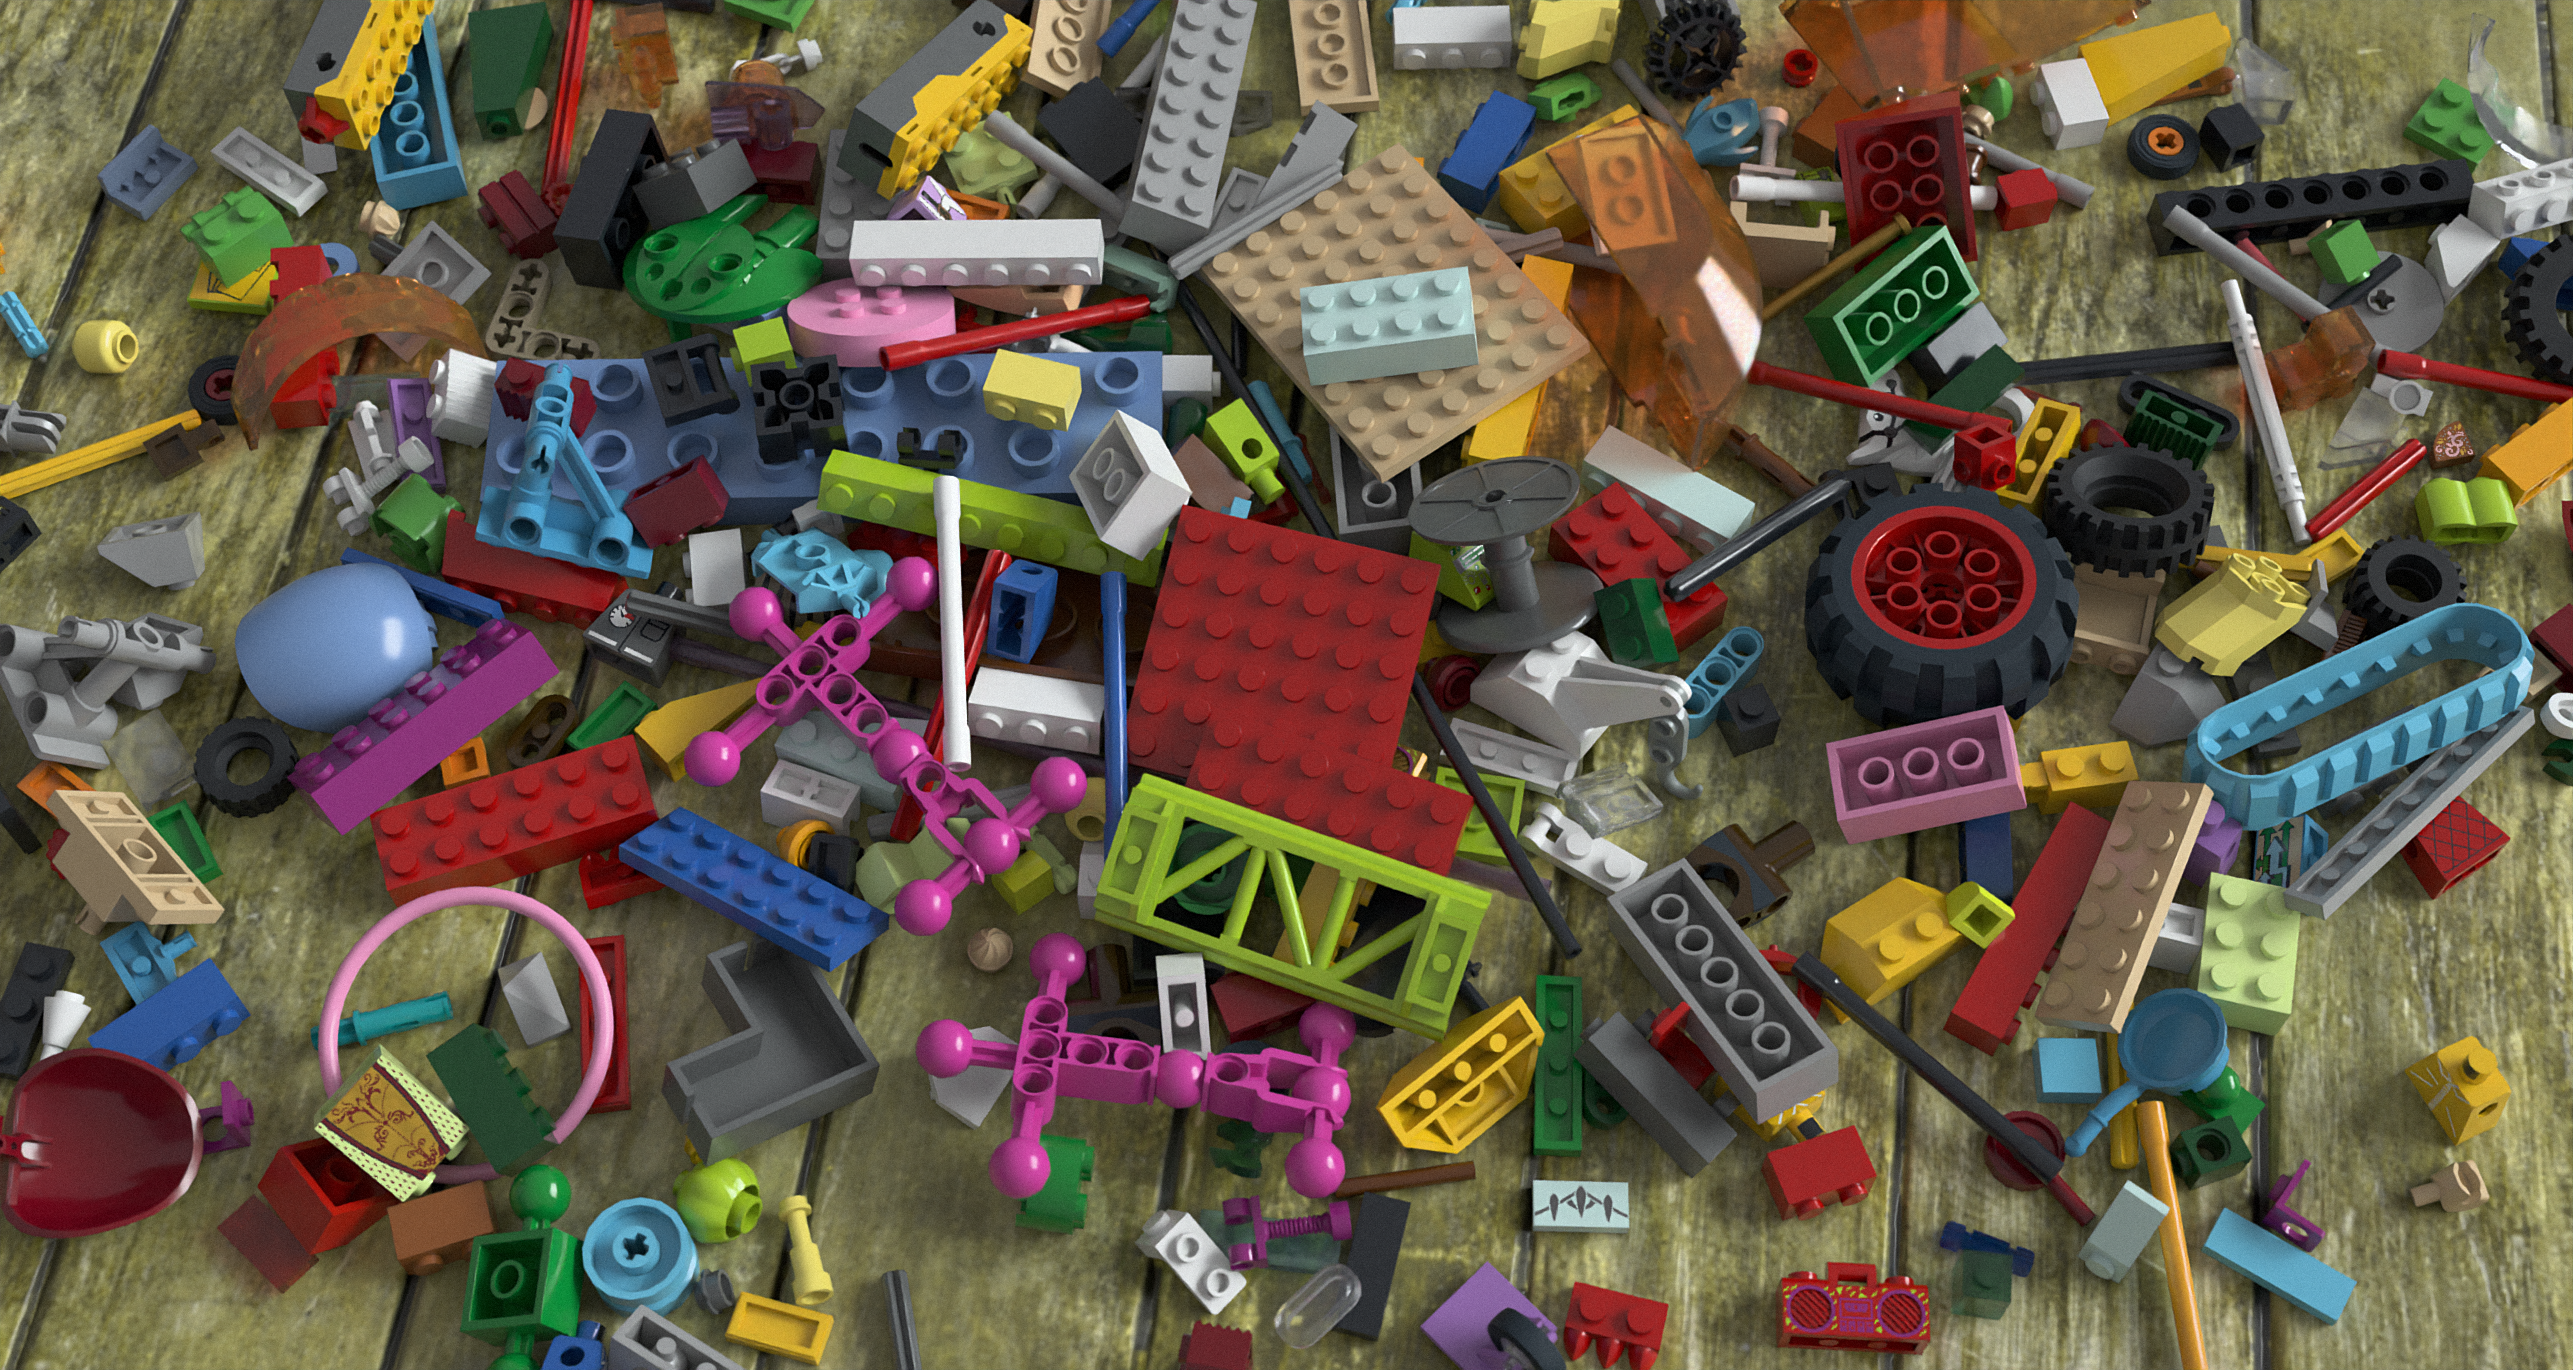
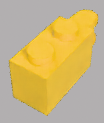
M2127 740L2040 752L2036 762L2025 763V766L2020 764L2026 804L2038 803L2041 815L2065 812L2070 801L2085 809L2119 805L2128 782L2139 781Z

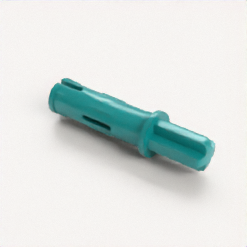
M446 990L431 996L393 1004L372 1011L360 1013L359 1010H354L353 1017L341 1019L339 1022L338 1047L358 1041L361 1046H366L367 1040L416 1029L436 1022L453 1020V1009L449 994ZM320 1025L310 1029L311 1041L314 1049L317 1051Z

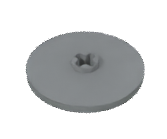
M2376 251L2381 260L2380 263L2392 254H2395L2401 259L2403 267L2343 312L2340 317L2380 344L2388 346L2394 351L2413 354L2427 345L2440 327L2444 314V300L2441 289L2433 276L2417 262L2396 253ZM2378 263L2377 265H2375L2374 267H2372V268L2369 269L2368 271L2370 272L2372 269H2374V268H2375L2376 266H2378L2380 263ZM2324 277L2319 287L2317 301L2326 306L2350 286H2347L2346 283L2328 284ZM2374 300H2381V304L2386 306V310H2380L2378 304L2374 303ZM2330 336L2337 344H2339L2346 350L2354 354H2357L2350 348H2348L2347 346H2345L2344 344Z

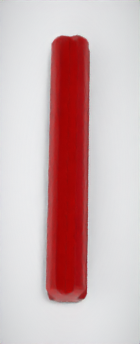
M2416 438L2408 439L2306 522L2304 527L2312 538L2311 544L2313 545L2335 532L2423 460L2424 455L2427 453L2426 446L2420 444Z

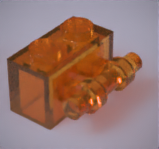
M663 3L615 9L617 26H611L610 30L614 49H622V52H618L622 76L629 75L633 91L639 90L641 98L646 100L648 107L658 108L662 104L663 86L679 84L676 54Z

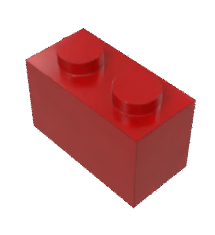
M1855 1125L1766 1154L1761 1167V1172L1782 1221L1796 1216L1800 1221L1814 1218L1824 1212V1207L1841 1202L1842 1206L1859 1203L1869 1196L1868 1192H1870L1877 1178V1174Z

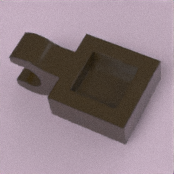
M211 419L188 433L180 422L143 442V445L163 478L168 482L205 462L199 450L213 447L223 442L226 438L215 420Z

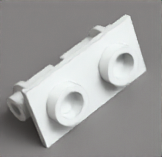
M361 401L356 404L353 412L354 420L349 421L348 425L365 479L369 480L370 477L396 459L389 410L386 409L379 412L378 408L372 405L371 402Z

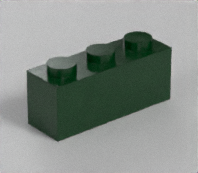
M472 1023L428 1053L426 1057L495 1172L513 1178L559 1146L552 1133L557 1127L547 1110L542 1106L536 1107L528 1094L533 1090V1087L527 1076L520 1068L515 1067L513 1069L505 1056L509 1052V1047L500 1033L494 1028L489 1030Z

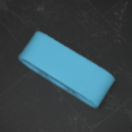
M1740 626L1729 631L1685 680L1691 689L1692 696L1683 707L1698 713L1695 715L1688 714V739L1697 738L1703 734L1717 718L1722 696L1742 690L1756 674L1764 649V640L1757 630L1747 626ZM1735 651H1743L1749 656H1740ZM1708 680H1718L1724 685H1714Z

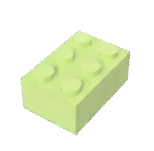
M2211 872L2197 894L2196 908L2204 910L2202 947L2188 973L2187 988L2207 994L2221 1008L2227 1026L2276 1036L2291 1015L2301 912L2285 907L2283 892L2287 888Z

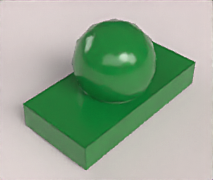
M2227 1065L2221 1075L2207 1088L2195 1093L2192 1089L2180 1091L2182 1095L2174 1096L2207 1122L2231 1115L2241 1135L2266 1105L2241 1086L2238 1074Z

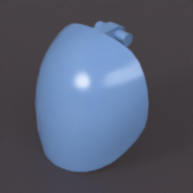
M373 562L334 566L308 574L289 583L254 606L242 618L237 627L235 637V649L240 670L250 692L261 706L274 717L291 726L336 734L341 729L350 725L357 726L369 717L368 711L376 703L386 698L392 700L405 690L404 685L411 677L423 671L427 673L433 669L432 653L437 651L439 647L435 638L438 630L433 615L426 611L424 602L417 600L410 585L400 573L387 565Z

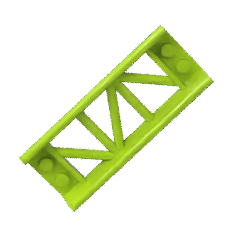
M1144 773L1140 783L1133 787L1129 801L1123 809L1096 889L1097 895L1092 907L1096 909L1094 921L1185 953L1202 952L1204 960L1442 1043L1462 977L1493 893ZM1186 817L1238 834L1166 878ZM1251 848L1220 939L1153 916L1156 905ZM1285 851L1341 870L1313 956ZM1267 859L1295 966L1238 946ZM1359 877L1427 900L1424 911L1329 967ZM1414 939L1394 1000L1342 983L1345 979Z

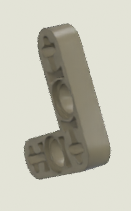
M539 259L523 260L516 265L511 274L485 338L491 358L496 363L497 361H508L510 357L520 360H581L585 355H590L591 358L584 359H603L598 344L592 339L536 328L553 286L548 266ZM526 280H532L529 286L530 293H528ZM525 305L530 307L529 312L522 317L514 318L509 316V312L515 306ZM509 336H511L513 343H507ZM551 345L555 347L553 354L548 357L539 358L534 355V352L540 346Z

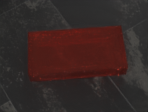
M254 1194L217 1227L221 1234L282 1295L319 1261L315 1254L309 1255L289 1228Z

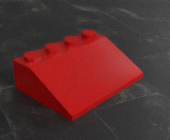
M1959 91L1918 96L1835 122L1851 247L1891 222V216L1900 212L1908 221L1911 229L1920 226L1946 225L1964 263L1978 261ZM1899 235L1855 264V275L1899 240L1902 235Z

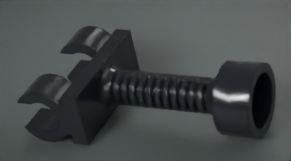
M903 427V432H898L897 451L900 456L898 464L923 467V470L941 474L940 468L956 469L963 461V452H961L962 435L959 430L944 429V435H939L938 451L920 450L921 433L919 428Z

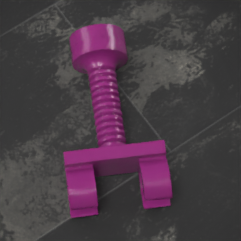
M1259 1195L1250 1196V1198H1232L1222 1202L1225 1225L1238 1226L1253 1221L1256 1244L1242 1243L1228 1247L1231 1271H1247L1259 1267V1269L1268 1268L1265 1243L1270 1238L1272 1240H1275V1237L1276 1239L1280 1237L1283 1239L1284 1237L1289 1238V1236L1294 1237V1235L1298 1237L1299 1234L1300 1236L1308 1235V1233L1312 1235L1313 1232L1317 1234L1324 1231V1233L1331 1235L1333 1241L1352 1239L1348 1201L1328 1203V1209L1322 1215L1317 1214V1216L1312 1215V1217L1308 1215L1307 1218L1303 1216V1218L1298 1217V1219L1293 1217V1220L1292 1218L1288 1220L1279 1219V1221L1274 1220V1222L1271 1220L1269 1223L1262 1219Z

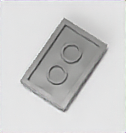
M431 220L348 309L408 363L492 273Z

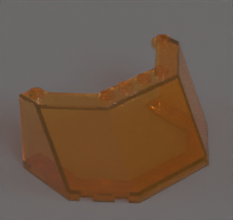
M1785 0L1778 8L1782 16L1865 113L1918 96L1959 91L1961 98L1971 92L1970 87L1980 84L1982 89H1986L1997 76L2004 78L2003 75L2013 72L2015 77L2025 75L2037 68V62L2113 25L2121 28L2140 19L2138 12L2152 2L2151 0Z

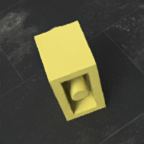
M998 349L982 389L986 414H991L1005 421L1017 420L1030 423L1043 430L1056 429L1067 432L1082 392L1080 367Z

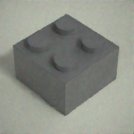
M715 137L696 146L697 151L694 152L690 146L682 148L668 156L671 161L669 164L661 162L643 171L646 178L633 185L632 188L654 230L709 214L757 182L736 138L720 143L718 138Z

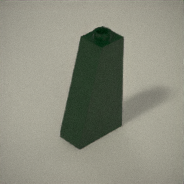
M545 1L468 12L474 114L483 140L523 135L535 88L538 87L554 36L552 22Z

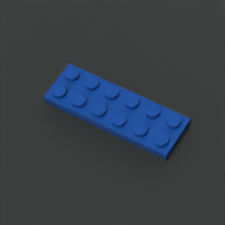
M681 806L619 845V860L828 972L834 970L889 929L890 915Z

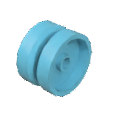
M642 1197L619 1201L604 1210L588 1228L582 1247L584 1269L607 1307L625 1318H629L641 1304L662 1317L679 1308L694 1290V1283L697 1281L700 1271L698 1250L687 1228L675 1210L658 1200Z

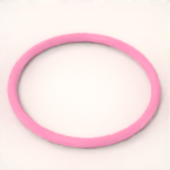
M460 887L437 891L412 900L384 916L355 943L344 958L325 998L318 1033V1055L320 1072L328 1098L343 1084L338 1059V1029L344 1001L352 982L368 957L395 931L426 914L463 905L494 906L523 914L551 931L574 956L590 990L595 1024L593 1051L581 1087L566 1111L555 1122L557 1129L552 1133L558 1143H562L579 1125L598 1095L607 1072L612 1051L613 1009L611 996L598 959L588 943L565 918L548 906L528 896L491 887ZM490 1162L459 1166L438 1164L432 1170L437 1175L433 1183L467 1184L480 1179L485 1182L505 1176L496 1173Z

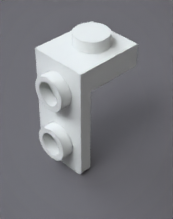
M1169 1209L1157 1212L1144 1224L1142 1228L1144 1233L1135 1242L1147 1257L1164 1260L1211 1314H1218L1246 1285V1279L1239 1271H1231L1228 1258L1188 1212Z

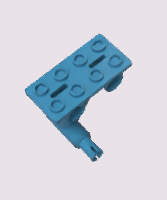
M559 362L550 363L544 371V381L534 391L525 433L526 450L521 470L515 475L510 491L492 486L486 487L475 539L486 542L494 547H508L530 552L537 557H551L573 562L581 567H595L616 572L624 577L648 579L653 549L649 548L623 509L629 493L619 489L607 491L569 426L574 402V394L570 388L573 372L568 365L563 363L562 372L558 373ZM556 458L582 502L551 495L553 485L550 480L555 470Z

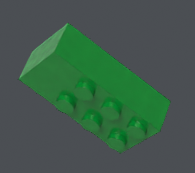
M1946 225L1913 227L1910 234L1905 237L1902 236L1805 315L1803 320L1835 380L1856 386L1870 387L1978 297L1980 292Z

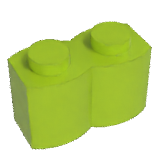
M2477 477L2464 483L2449 480L2448 478H2435L2423 484L2414 498L2424 542L2428 539L2435 542V545H2454L2463 542L2472 544L2500 543L2507 541L2518 526L2507 483L2502 480Z

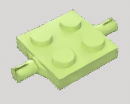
M1009 111L1003 113L1005 116L1013 120ZM980 121L971 133L964 132L960 136L957 144L949 153L944 150L941 155L959 192L987 200L997 198L999 203L1006 205L1009 203L1013 213H1016L1018 203L1012 192L1020 185L1039 178L1037 168L1034 162L1017 150L1009 148L983 130L985 121Z

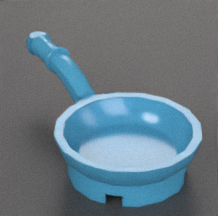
M2190 988L2165 989L2146 997L2129 1012L2118 1037L2117 1051L2123 1068L2128 1072L2126 1076L2130 1081H2127L2111 1092L2093 1111L2089 1110L2088 1116L2071 1137H2067L2064 1150L2069 1157L2074 1158L2084 1155L2087 1152L2086 1148L2102 1128L2108 1126V1121L2125 1106L2140 1097L2145 1090L2155 1089L2170 1096L2182 1095L2180 1091L2192 1089L2195 1093L2207 1088L2221 1075L2229 1060V1048L2226 1046L2228 1038L2227 1024L2221 1008L2207 994Z

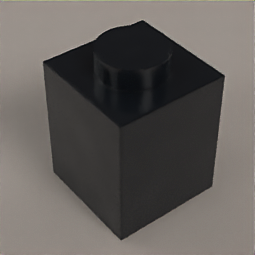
M2240 102L2227 107L2220 106L2212 109L2205 115L2198 133L2201 147L2221 173L2255 161L2265 138V134Z
M1763 683L1722 696L1716 718V723L1733 757L1774 744L1781 721Z

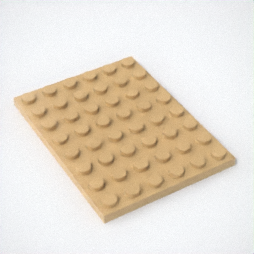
M1399 142L1344 175L1343 179L1338 183L1319 192L1316 196L1285 213L1260 231L1252 233L1246 240L1228 252L1216 255L1212 262L1199 269L1200 275L1382 484L1590 352L1589 341ZM1468 266L1479 365L1311 386L1303 351L1300 288Z

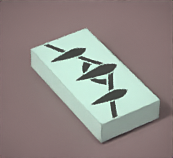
M1533 1180V1231L1628 1233V1183Z

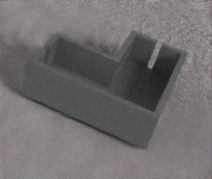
M758 934L752 936L746 964L748 970L744 971L748 945L744 940L706 956L701 985L732 1036L666 1063L661 1093L681 1126L688 1123L686 1134L706 1167L872 1094L880 1067L877 1059L819 968L815 964Z

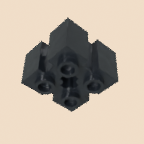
M836 354L802 358L803 367L787 369L785 361L750 365L752 390L756 407H754L756 435L764 464L798 460V451L814 449L815 458L830 456L833 449L850 453L847 424L844 415L843 385Z

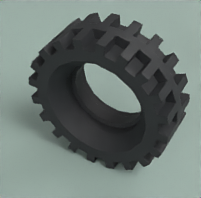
M2565 233L2530 256L2515 271L2513 276L2516 278L2505 289L2503 297L2509 298V303L2501 311V320H2509L2511 330L2504 334L2506 343L2515 341L2521 351L2514 358L2519 364L2528 360L2535 367L2531 376L2538 380L2547 376L2553 379L2554 383L2573 386V337L2560 324L2555 309L2558 291L2564 281L2573 276V235L2567 236Z
M2113 441V447L2102 448L2097 442L2089 444L2087 452L2074 448L2069 451L2068 460L2062 457L2055 460L2054 469H2049L2041 521L2047 529L2046 539L2056 537L2064 552L2071 554V563L2079 566L2087 562L2094 565L2093 572L2103 574L2105 569L2118 571V577L2129 578L2130 572H2141L2144 578H2155L2156 570L2163 569L2170 575L2178 571L2179 563L2189 567L2195 563L2196 554L2202 556L2208 538L2215 497H2213L2215 488L2213 483H2206L2207 474L2204 470L2192 471L2193 462L2187 458L2179 461L2173 459V451L2163 448L2157 453L2148 450V444L2138 443L2137 448L2124 447L2123 441ZM2127 507L2144 511L2154 517H2123L2103 512L2099 509Z

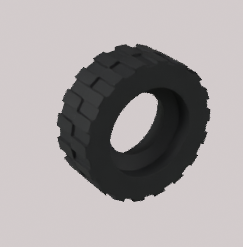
M246 716L243 719H238L237 717L224 725H218L210 735L207 734L202 740L203 744L200 748H197L195 754L196 762L193 763L194 771L197 775L195 778L212 805H216L222 813H230L233 817L237 818L242 816H249V818L258 817L259 814H268L275 811L274 808L287 802L289 795L295 792L296 788L287 777L296 771L294 767L300 761V756L283 728L278 724H272L271 720L266 718L258 719L255 716ZM247 749H259L265 752L269 757L270 765L266 775L250 785L241 786L232 783L228 779L226 768L228 762L235 755Z

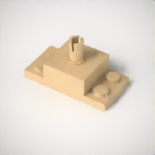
M54 790L46 805L56 815L60 826L71 834L52 862L87 902L83 910L75 918V923L81 924L79 926L81 930L92 935H100L107 922L144 921L148 925H190L217 922L225 909L123 792Z

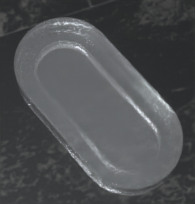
M1334 1263L1321 1268L1278 1310L1275 1317V1329L1279 1337L1289 1346L1296 1349H1304L1314 1345L1357 1304L1361 1295V1284L1358 1277L1343 1264Z

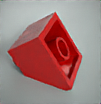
M325 1137L280 1147L257 1186L309 1255L349 1244L387 1215L388 1207L403 1203Z

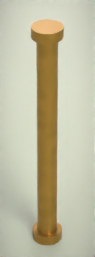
M1897 212L1891 216V222L1745 318L1742 316L1736 318L1734 324L1746 341L1754 336L1753 331L1899 235L1905 237L1910 234L1912 229L1906 218L1900 212Z

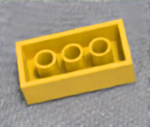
M1627 104L1499 172L1500 207L1528 235L1557 227L1562 234L1563 241L1567 242L1591 229L1573 140L1579 135L1650 127L1652 125L1630 104ZM1653 127L1665 186L1667 188L1675 183L1677 149Z

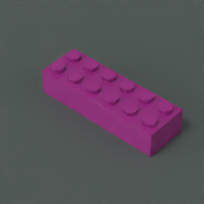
M503 617L499 620L492 619L484 623L477 629L475 633L477 637L464 646L457 645L449 649L441 656V663L428 673L423 671L411 677L405 683L404 691L392 700L386 698L376 703L368 711L369 717L357 726L350 725L341 729L332 737V744L319 754L314 752L302 758L294 767L296 771L287 778L315 815L343 836L560 672L531 630Z

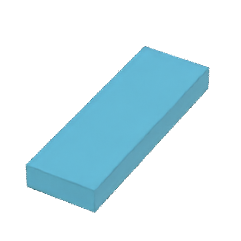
M2225 1207L2220 1212L2200 1250L2331 1326L2338 1321L2357 1283Z

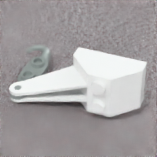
M1574 631L1567 636L1542 646L1516 652L1498 653L1471 683L1470 701L1552 746L1565 751L1578 760L1585 755L1608 726L1650 718L1648 752L1650 757L1657 763L1656 773L1662 786L1671 794L1684 800H1695L1703 792L1702 785L1698 784L1694 789L1687 788L1674 775V769L1687 754L1689 721L1688 713L1683 706L1692 696L1688 684L1677 676L1658 674L1611 663L1593 639L1578 631Z

